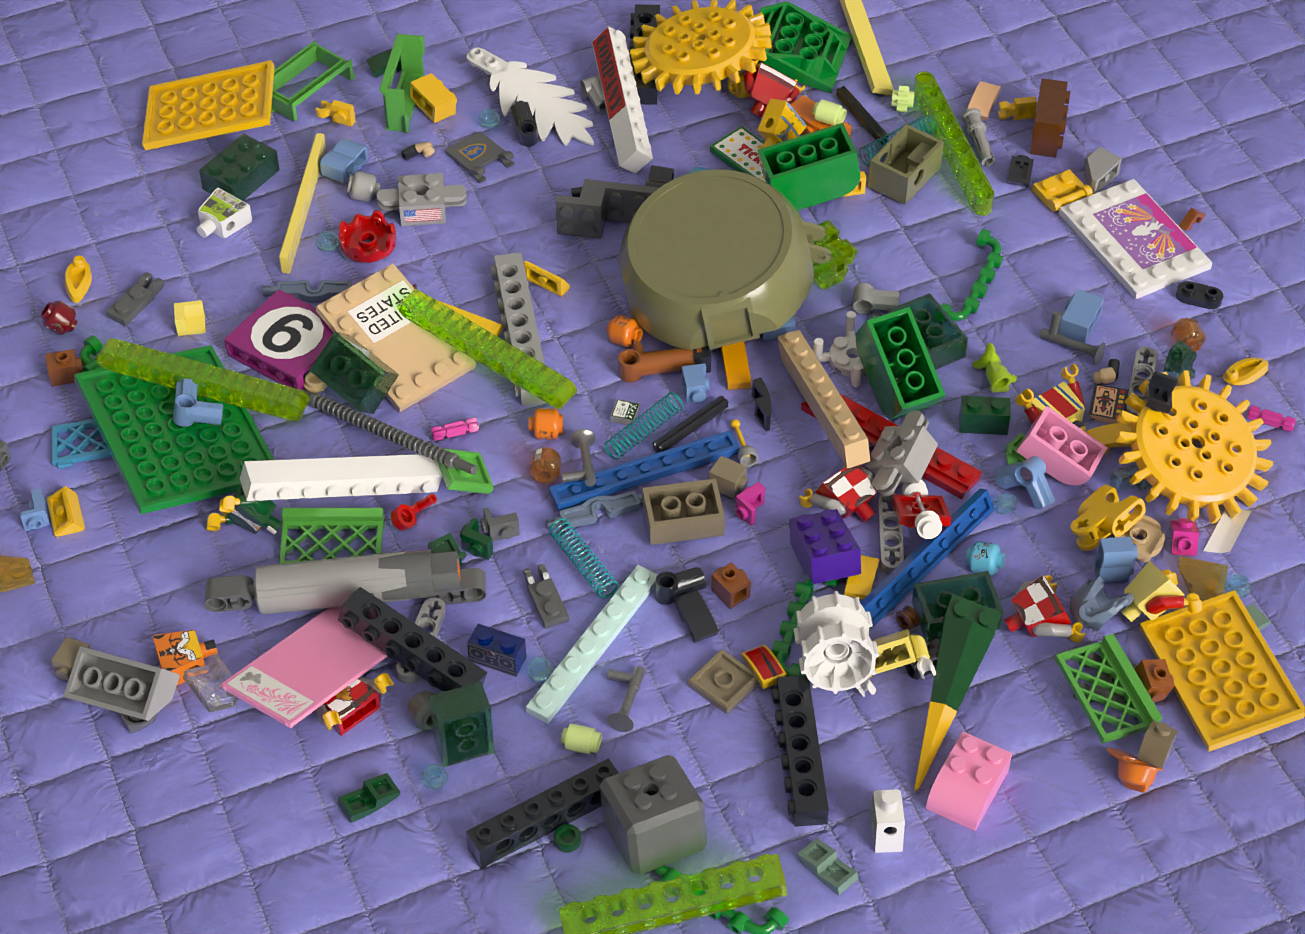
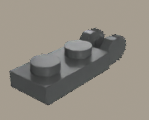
M144 273L139 277L137 284L135 283L106 311L107 317L127 326L155 299V296L161 291L164 281L160 278L152 281V274Z
M544 563L538 565V573L542 579L540 582H534L529 568L523 569L528 593L544 628L568 622L569 615L552 578H549Z

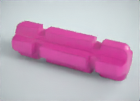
M1253 405L1249 408L1247 418L1250 420L1262 418L1263 424L1276 428L1281 426L1283 430L1289 432L1294 429L1296 419L1286 416L1285 418L1283 414L1267 409L1262 411L1260 407Z
M473 417L466 419V422L460 420L444 424V427H441V425L432 427L431 434L434 441L443 440L445 436L451 438L464 435L466 431H469V433L479 430L477 419Z

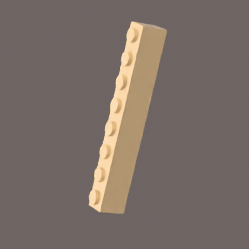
M791 331L777 336L781 361L846 468L870 462L867 436L801 331Z

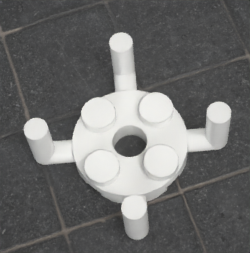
M849 311L846 315V337L840 336L835 338L830 352H823L824 341L822 338H816L814 340L813 352L819 362H830L833 369L836 367L841 371L842 375L851 377L853 387H859L861 376L866 373L856 347V313ZM854 354V355H857L858 357H857V358H850L848 355Z

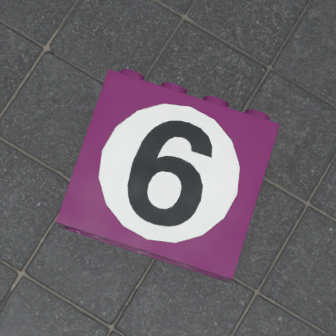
M280 289L224 339L227 356L291 390L294 388L304 390L303 375L330 348L340 341L316 312L315 307Z

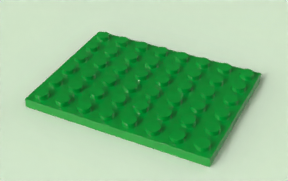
M212 345L74 374V381L140 515L236 492L242 485L240 476L244 461L275 460ZM184 378L192 379L198 385L197 401L223 404L221 425L194 422L190 426L175 424L172 417L176 383Z

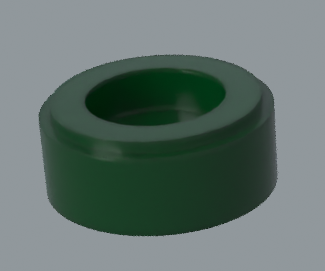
M564 824L555 830L554 845L559 851L569 853L579 848L581 832L576 826Z

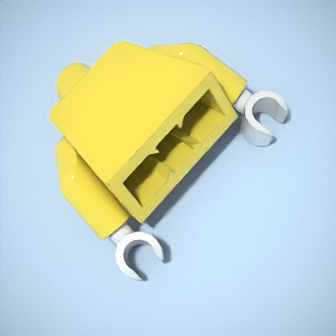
M908 629L874 640L876 641L879 656L875 657L876 674L918 661L917 669L922 679H925L924 673L929 670L932 671L933 676L936 675L933 663L929 659L926 642L922 636L911 635ZM869 678L860 684L858 689L863 697H865L866 690H869L871 695H874L876 692V688Z

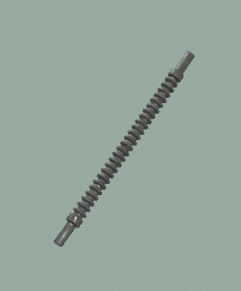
M295 388L292 390L293 396L307 401L311 407L327 412L334 417L352 423L354 426L363 428L391 442L393 441L399 446L408 448L427 458L429 457L431 460L440 462L443 465L445 464L449 468H458L472 475L477 472L476 465L460 459L456 453L439 448L437 445L434 446L433 443L382 423L380 420L377 421L376 418L362 414L359 411L357 412L355 409L337 403L334 400L332 401L330 398L319 393H310L303 389L297 390Z

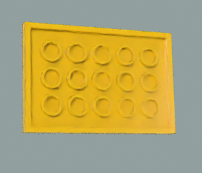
M272 60L149 86L142 141L144 149H158L169 145L270 125L275 68Z
M1235 590L1202 601L1203 609L1201 612L1191 613L1185 607L1159 616L1154 620L1140 623V630L1156 659L1166 660L1169 672L1174 679L1175 687L1173 689L1208 752L1305 718V706Z

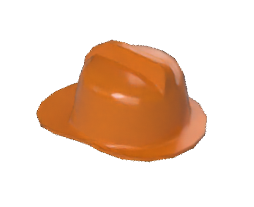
M1114 748L1106 749L1108 753L1118 758V777L1124 786L1131 790L1146 792L1149 786L1153 784L1158 770L1164 771L1163 768L1152 766L1127 752Z

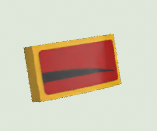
M765 644L741 653L743 661L753 671L762 689L777 684V677H787L782 665Z

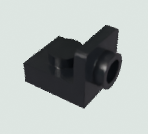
M1026 155L1012 156L1007 184L1029 187L1034 159H1030Z

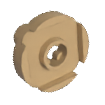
M1144 515L1123 535H1113V538L1131 537L1132 543L1137 545V560L1148 562L1162 550L1165 535L1160 530L1161 526L1156 520ZM1138 535H1142L1143 539L1139 540L1134 538L1133 536L1137 537Z

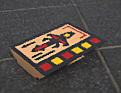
M1095 383L1089 415L1095 421L1110 424L1119 423L1116 419L1122 410L1125 411L1126 403L1124 402L1127 399L1128 389Z

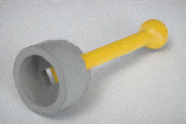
M734 419L731 421V427L735 429L742 446L738 453V459L741 465L751 467L758 462L759 456L752 446L746 445L739 428L740 422Z

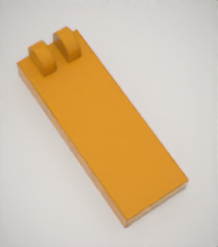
M745 342L722 346L721 353L727 389L751 388V376Z

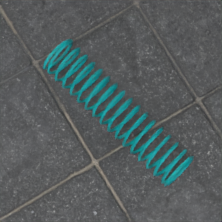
M924 115L908 124L910 126L914 124L915 128L917 127L921 131L922 126L924 132L926 130L928 134L934 133L936 129L933 119L928 116L932 120L934 128L931 121L925 117L928 115ZM924 118H926L930 122L932 126V132L929 130V127L927 123L924 121ZM903 127L859 149V156L862 162L866 164L861 157V149H863L865 160L869 163L866 165L870 166V162L865 157L864 149L871 160L878 153V150L880 151L883 145L885 146L890 141L888 136L892 139V134L896 135V132L900 131Z
M669 392L647 409L646 412H643L642 415H639L638 418H635L634 421L604 443V447L608 455L615 460H619L620 456H624V453L632 450V447H635L636 444H639L640 441L651 435L652 432L656 431V428H659L660 425H663L664 422L675 416V413H679L683 409L680 397L673 392ZM669 395H673L679 400L682 405L681 409H679L677 403ZM670 399L676 404L677 408L671 403ZM663 401L666 402L669 409L663 404ZM659 404L662 405L666 413L659 407ZM655 407L659 409L662 416L655 410ZM651 410L655 412L658 419L651 413ZM647 413L651 415L652 419L658 424V427H656L654 422L647 416ZM643 416H645L648 422L655 428L654 430L651 429L650 425L644 420ZM639 419H641L644 425L651 431L650 433L647 432L646 428L640 423ZM635 422L638 423L640 428L647 434L646 436L643 435L642 431L636 426ZM631 425L634 426L636 431L643 437L642 439L639 438L638 434L632 429ZM627 429L631 430L632 434L639 440V442L635 441L634 437L628 432ZM623 432L627 433L628 437L631 439V441L635 443V445L631 444L630 440L624 435ZM620 435H622L627 444L631 446L630 449L627 447L625 442L622 439H620ZM616 438L619 439L623 447L627 449L626 452H624L621 445L618 442H616ZM608 443L611 444L614 452L619 455L618 458L612 455L608 448Z
M563 518L555 521L549 529L551 537H553L572 563L575 564V567L578 568V571L581 572L582 576L594 588V591L597 592L600 598L604 599L612 596L618 589V582L615 581L614 577H611L612 575L608 573V570L605 569V566L593 554V551L589 550V546H586V543L583 542V539L580 538V535L568 523L567 519ZM561 520H565L566 522L559 525L552 534L551 531L554 525ZM567 524L564 529H562L558 534H555V532L560 526ZM568 528V530L564 534L560 535L563 531H565V529ZM569 532H571V534H570L568 537H566L565 539H563V537H564L566 534H568ZM572 536H574V538H573L571 541H569L568 543H566V541H567L569 538H571ZM575 540H577V542H576L574 545H572V546L569 547V545H570L572 542H574ZM578 544H580V546H579L578 548H576L575 550L572 551V549H573L575 546H577ZM584 547V549L581 552L575 555V553L578 550ZM587 551V553L584 556L579 558L581 554ZM590 555V557L587 560L582 562L584 558ZM593 559V561L590 564L585 566L587 562ZM596 563V565L593 568L588 570L593 564ZM599 567V569L596 572L591 574L596 568ZM603 571L599 576L594 578L599 572ZM604 575H606L602 580H600L599 582H597L601 577H603ZM609 579L604 585L600 586L604 581ZM612 583L607 589L602 591L606 585ZM616 583L613 591L606 595H600L601 592L607 591Z

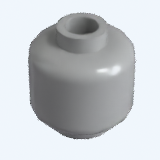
M356 171L353 175L349 176L346 192L350 193L351 199L370 202L373 196H377L380 183H376V176L374 174Z

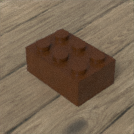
M1041 79L1030 150L1032 155L1056 158L1057 149H1062L1064 136H1060V134L1064 135L1069 106L1064 104H1069L1071 92L1066 91L1067 81Z

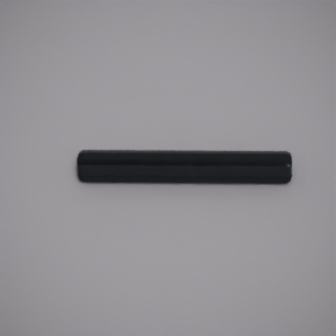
M845 86L837 88L836 96L875 140L888 135Z
M724 396L717 397L652 443L653 450L656 453L668 450L728 408V400Z

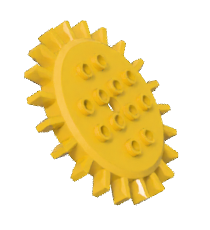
M693 0L691 10L681 12L675 5L672 7V17L666 19L660 14L655 15L657 27L643 24L641 27L643 37H634L635 49H630L634 71L636 74L641 73L643 83L647 84L655 79L658 91H661L667 84L673 83L674 93L678 95L684 85H692L696 95L700 94L702 84L712 83L716 91L721 90L720 80L727 77L736 84L739 83L738 71L741 69L754 73L756 71L754 60L766 61L765 49L772 47L769 23L765 24L762 12L753 16L752 5L748 4L740 11H737L736 0H731L725 8L718 7L717 0H711L709 7L700 8L698 2Z
M1184 370L1178 376L1179 386H1175L1172 392V408L1170 412L1173 413V416L1151 410L1145 406V402L1131 393L1124 403L1137 411L1138 414L1135 416L1122 410L1117 416L1116 421L1130 426L1132 429L1131 432L1119 431L1114 437V442L1131 444L1132 451L1125 452L1118 461L1120 464L1136 462L1139 471L1135 472L1129 482L1133 485L1146 479L1153 486L1145 498L1148 503L1156 499L1161 493L1169 498L1165 514L1170 516L1180 503L1188 506L1187 518L1194 522L1199 517V508H1206L1210 523L1212 524L1221 518L1218 505L1223 504L1230 517L1234 518L1242 511L1234 499L1235 496L1248 507L1258 499L1245 486L1249 484L1262 491L1268 485L1269 481L1254 474V470L1258 469L1267 472L1273 466V461L1257 457V451L1266 450L1271 445V440L1254 439L1252 432L1256 431L1264 422L1262 418L1247 422L1242 416V413L1250 404L1247 399L1240 402L1236 407L1226 400L1231 393L1232 386L1226 385L1218 394L1209 391L1211 376L1207 374L1199 382V387L1191 386L1189 371ZM1145 380L1138 388L1144 396L1145 388L1149 383L1148 380ZM1191 439L1199 440L1202 448H1196L1192 444ZM1180 442L1185 443L1186 447L1182 446ZM1232 448L1237 449L1238 453L1234 452ZM1172 461H1175L1177 466L1173 465ZM1224 466L1227 467L1230 472L1226 471L1224 469ZM1193 473H1196L1199 478H1196Z

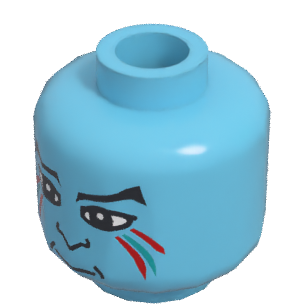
M977 541L967 549L966 566H969L970 570L975 574L993 576L999 568L1004 566L1005 554L1001 553L1000 547L996 543Z

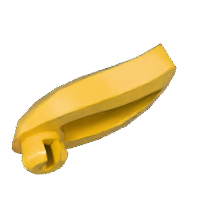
M81 255L73 258V262L66 269L64 279L66 292L74 303H79L83 299L92 282L90 265Z
M1254 357L1240 360L1225 371L1223 378L1232 386L1249 384L1268 371V361Z

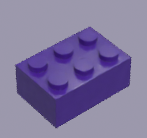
M837 509L824 510L820 513L800 515L789 519L790 544L812 584L861 574L860 547Z

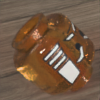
M549 447L536 449L530 457V476L535 481L543 484L557 480L561 472L560 454Z

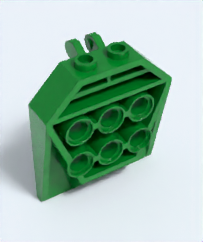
M787 1L761 7L759 13H763L765 24L769 23L772 47L765 49L766 61L759 60L757 65L762 62L794 81L797 79L798 83L832 93L852 35Z

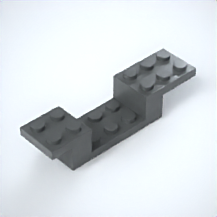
M585 179L580 198L557 195V234L601 239L606 220L629 223L640 205L659 188Z

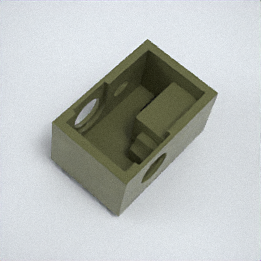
M906 124L870 160L868 187L906 205L941 168L944 141ZM886 153L884 162H880L881 157Z

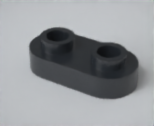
M1184 281L1177 287L1176 298L1185 304L1206 309H1217L1222 304L1223 293L1216 287Z

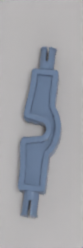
M308 280L279 281L277 286L263 285L262 294L273 295L280 289L302 301L318 303L334 297L353 285L352 281L322 280L318 289L311 290Z
M635 491L613 497L596 496L590 498L580 506L561 510L558 517L546 519V527L549 530L555 521L563 518L567 519L573 528L595 524L598 520L597 510H603L610 519L640 510L642 494L637 495ZM565 520L559 521L558 523H556V524L554 525L553 528L558 527L559 525H561L562 523H565L566 521H565Z

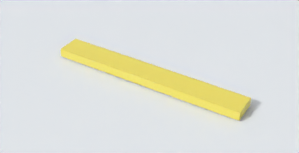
M840 0L872 93L891 96L894 89L862 0Z
M322 133L315 135L281 248L279 260L282 273L290 274L321 170L320 161L326 153L325 136Z

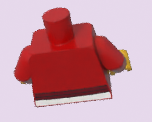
M754 60L756 71L751 73L744 70L745 91L748 93L747 98L755 102L750 113L761 119L770 99L783 100L791 104L796 101L799 94L805 89V85L800 88L797 86V79L794 81L762 62L757 65L759 60Z

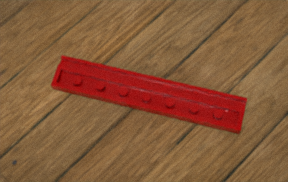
M840 394L867 436L870 449H874L885 427L898 426ZM802 402L801 410L816 418L807 402ZM937 447L922 478L962 500L964 495L981 479L982 471Z

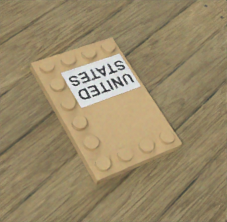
M393 263L316 306V312L399 413L476 368L475 360Z

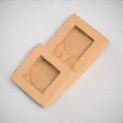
M980 81L967 110L970 108L979 109L982 114L981 120L987 121L992 106L994 107L1001 86Z

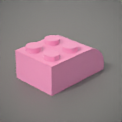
M1046 406L1031 425L1016 452L1026 459L1032 456L1040 457L1046 464V473L1058 481L1068 485H1081L1091 478L1107 447Z
M962 732L934 781L927 800L926 809L976 831L1009 771L1012 753L966 732Z

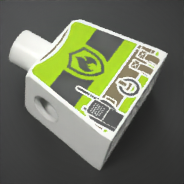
M220 188L215 189L198 210L200 225L197 227V232L203 238H206L211 233L221 238H227L252 222L250 205Z
M898 789L873 791L870 803L875 853L902 852L905 819L901 791ZM892 827L891 834L885 833L884 829Z

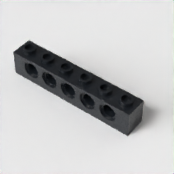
M635 4V13H631L630 19L631 26H634L630 27V39L643 37L641 28L643 24L657 27L655 15L660 14V5ZM629 40V53L630 49H635L633 40ZM629 54L640 104L657 105L658 90L655 79L647 84L643 83L641 73L636 74L634 71L631 54Z
M359 587L342 604L338 621L344 627L351 629L363 637L366 642L382 650L388 657L394 658L409 671L425 679L431 686L447 694L453 701L465 707L482 688L487 675L485 670L362 587Z
M806 675L777 677V688H772L773 704H778L779 709L775 710L776 726H781L782 732H778L779 748H784L785 754H781L782 770H787L788 777H784L785 793H790L791 800L787 801L788 815L794 817L795 827L828 824L829 808L810 681Z
M608 758L467 830L466 838L469 852L482 869L554 832L559 826L569 824L602 807L599 786L604 778L619 772Z

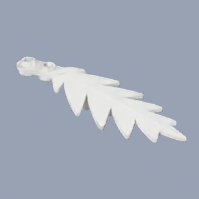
M473 48L467 53V60L473 67H478L485 71L487 75H491V91H495L499 85V97L503 116L506 117L508 115L510 106L515 101L522 100L528 102L532 116L535 113L537 130L542 142L545 141L553 125H555L556 132L564 146L569 144L572 137L582 143L594 145L592 137L585 130V128L593 127V122L572 114L587 110V106L561 98L574 95L573 89L545 84L546 82L556 80L555 75L524 69L527 68L526 63L517 61L506 62L482 48Z

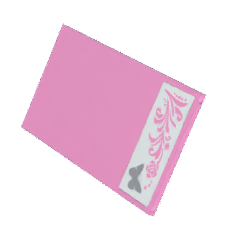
M341 607L327 608L221 684V688L285 726L292 728L385 659L387 655L373 644L366 642L363 637L351 629L344 627L338 621Z

